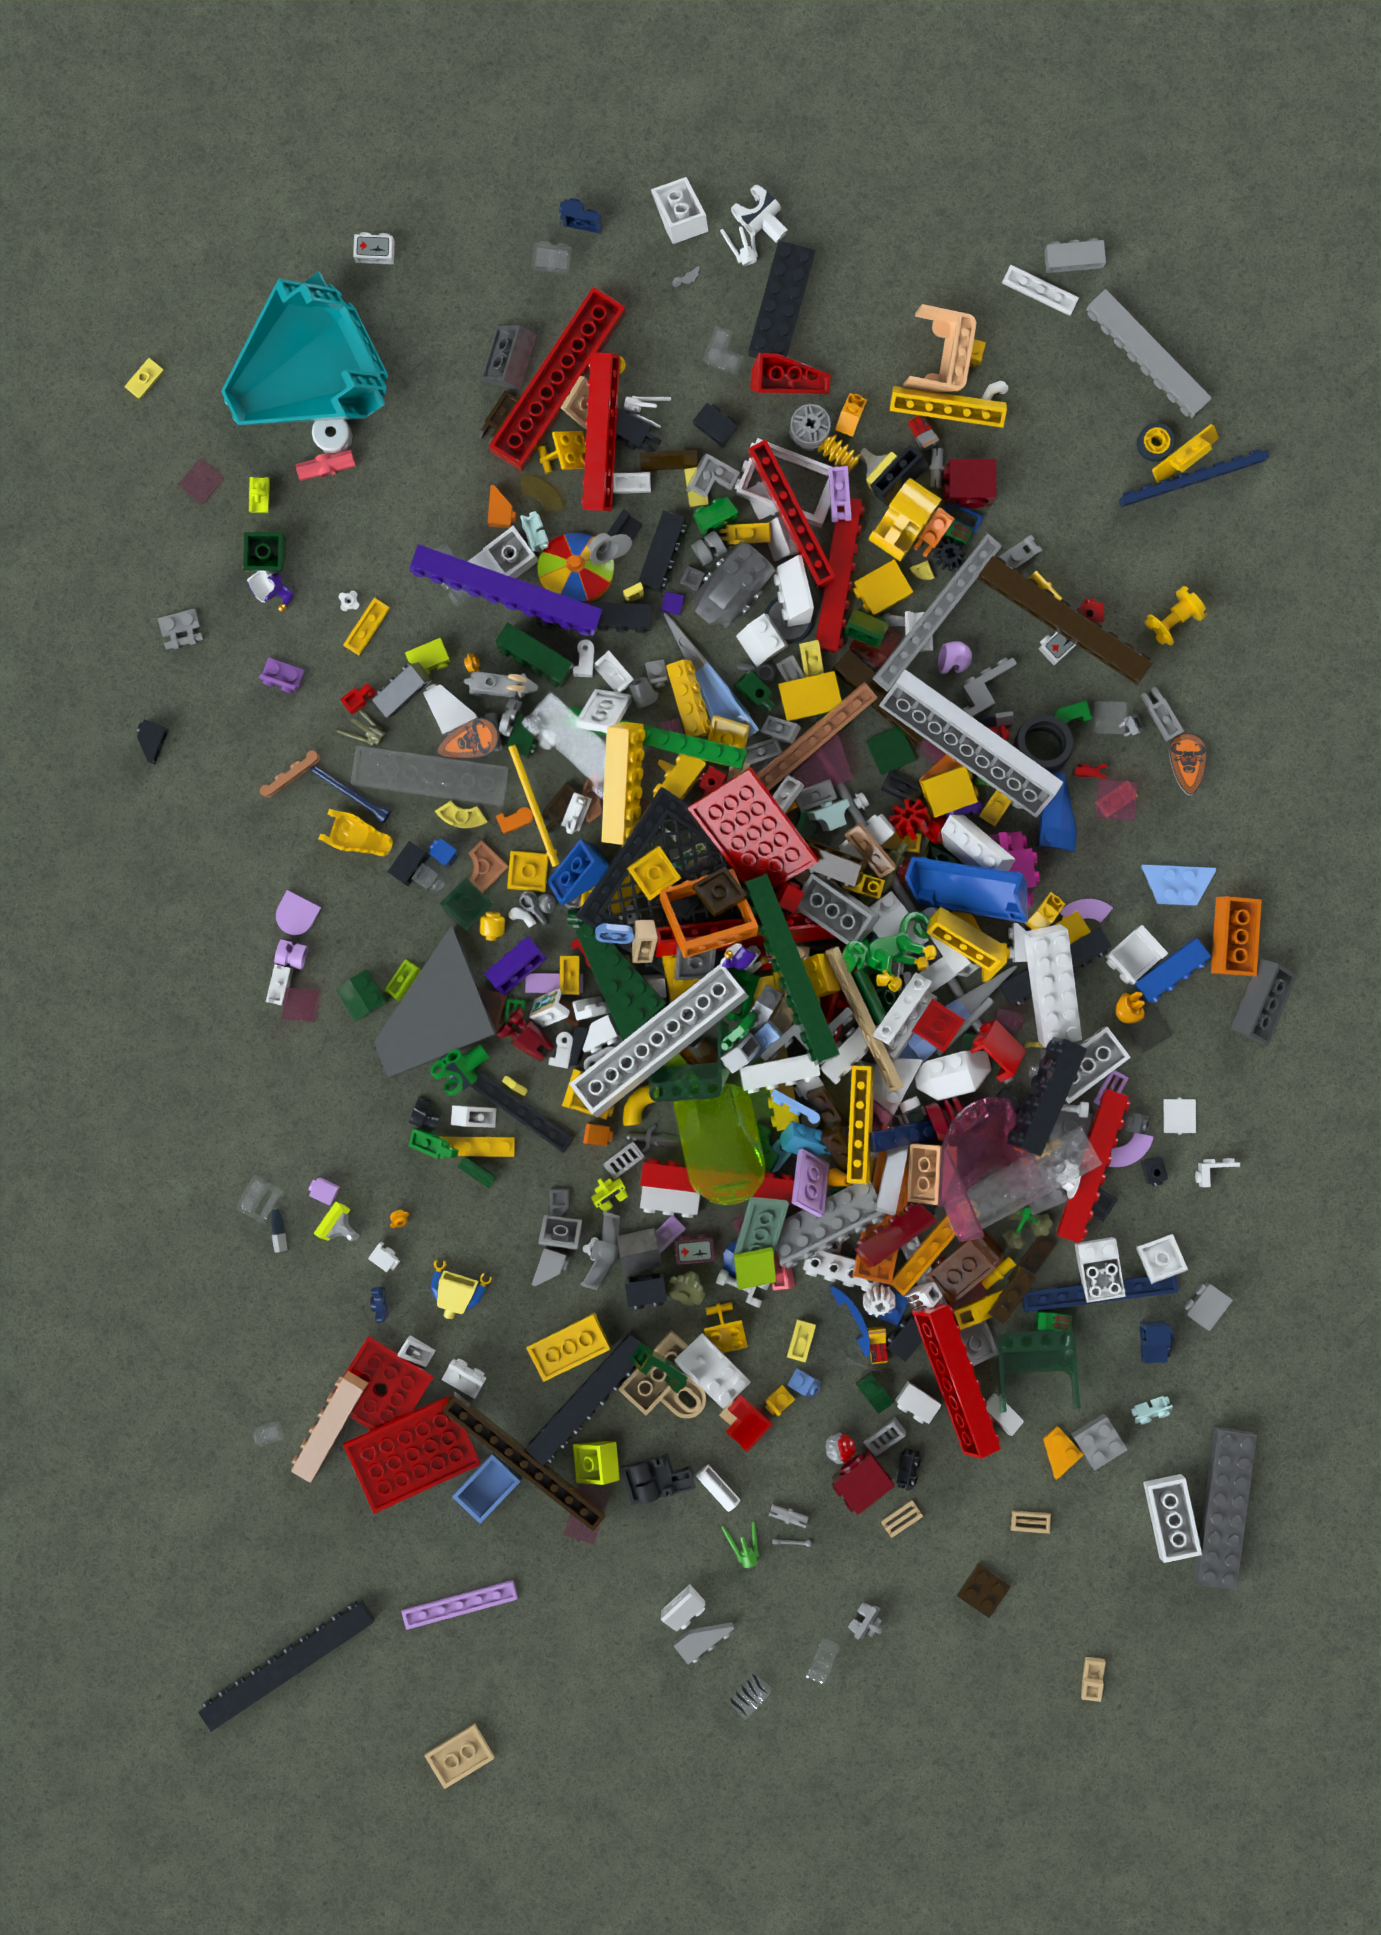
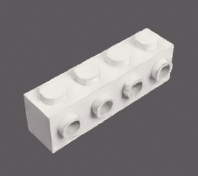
M819 1250L815 1252L814 1257L804 1260L802 1267L803 1270H806L805 1274L814 1277L820 1274L824 1276L825 1280L835 1282L836 1279L841 1280L843 1285L854 1287V1284L862 1286L861 1290L866 1292L867 1288L873 1289L874 1285L879 1287L880 1284L879 1282L852 1277L856 1259L833 1252Z

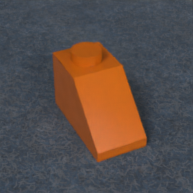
M491 485L488 525L489 527L511 528L512 523H516V512H513L512 505L495 485Z
M587 1123L583 1143L607 1146L608 1142L612 1143L614 1131H610V1126Z

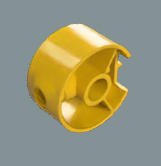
M909 478L890 503L889 509L868 540L901 562L934 515L942 499Z

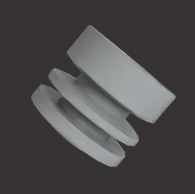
M807 404L794 412L791 418L789 434L791 441L796 447L803 451L818 450L821 444L828 438L831 422L825 409L818 405ZM807 423L814 424L813 429L810 426L807 427Z

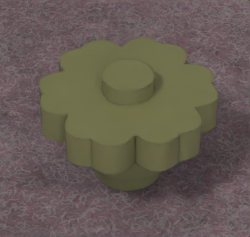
M686 1271L685 1274L682 1276L678 1275L677 1278L671 1277L666 1285V1288L669 1290L668 1294L674 1300H680L684 1305H700L705 1297L704 1288L700 1285V1277L693 1271Z

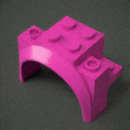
M1022 831L999 832L998 834L988 835L1016 859L1009 872L1018 871L1024 874L1027 883L1028 909H1030V904H1034L1033 892H1029L1031 889H1036V884L1040 883L1039 871L1035 872L1034 865L1038 864L1036 852H1032V848L1024 849V847H1027L1026 835L1022 836Z

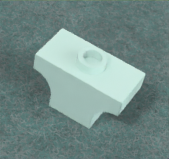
M848 799L838 800L833 803L828 801L821 804V808L807 814L809 820H816L820 823L823 831H831L847 824L844 813L850 805Z

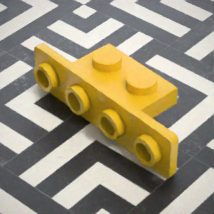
M1210 424L1153 468L1152 472L1156 482L1159 484L1160 481L1168 479L1178 470L1184 472L1211 451V445L1219 439L1215 426Z

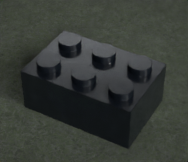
M664 1272L626 1278L628 1307H633V1310L642 1309L646 1304H652V1307L662 1306L667 1301L668 1294Z

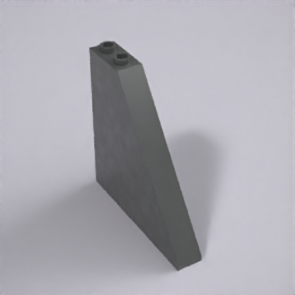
M453 927L448 929L374 1041L376 1046L374 1047V1052L377 1058L381 1059L382 1065L380 1067L384 1076L387 1075L388 1078L397 1077L436 1061L451 1050L457 1049L460 1051L492 1038L497 1034L480 990H477L479 986L458 933Z

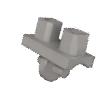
M866 1603L861 1604L858 1612L865 1619L861 1623L856 1618H853L848 1626L855 1633V1638L858 1640L860 1638L863 1639L869 1628L870 1631L867 1635L873 1637L875 1632L878 1634L882 1633L883 1630L879 1627L882 1620L877 1618L873 1623L881 1608Z

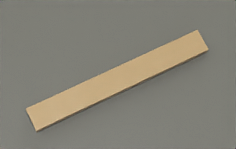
M839 947L825 951L827 959L889 1091L903 1088L904 1086L883 1042L873 1036L876 1031L875 1024L851 973L847 972L846 962L842 958Z

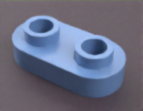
M603 923L595 929L596 939L601 942L627 944L634 940V930L627 925Z

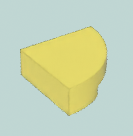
M928 560L909 568L913 575H916L919 579H935Z
M505 1076L502 1080L507 1086L523 1096L528 1091L527 1088L518 1084L509 1076Z

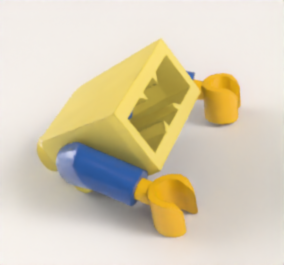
M437 1259L434 1261L436 1272H433L431 1290L434 1298L437 1300V1306L445 1309L443 1316L447 1319H454L456 1313L463 1314L465 1309H471L481 1301L486 1290V1284L491 1282V1276L488 1282H483V1273L480 1276L481 1283L478 1285L479 1281L445 1271L446 1261H443V1266L438 1268Z

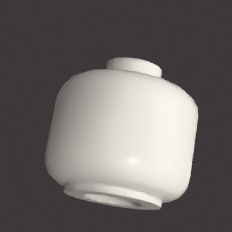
M546 729L542 730L541 733L537 734V745L543 749H551L556 742L555 733Z

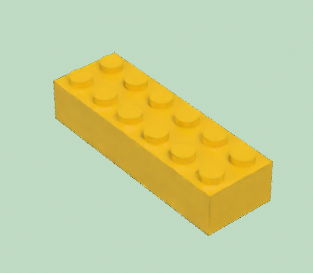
M620 722L607 727L602 842L623 845L641 815V807L639 805L642 796L640 785L643 777L641 766L644 758V750L642 749L645 739L644 724Z

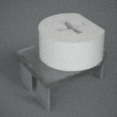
M915 1096L900 1102L899 1106L902 1113L895 1116L898 1117L900 1124L904 1125L901 1116L905 1124H909L905 1114L920 1108L923 1115L927 1114L923 1105Z

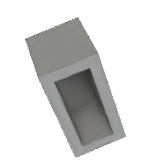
M749 1032L741 1040L736 1041L733 1047L728 1049L721 1057L724 1066L733 1074L750 1063L762 1047Z

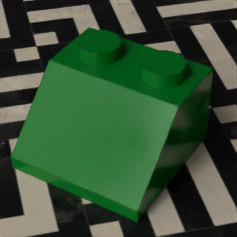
M718 497L712 501L710 506L705 507L704 505L697 508L693 514V519L703 538H705L713 530L716 532L726 527V525L737 521L738 511L728 497Z

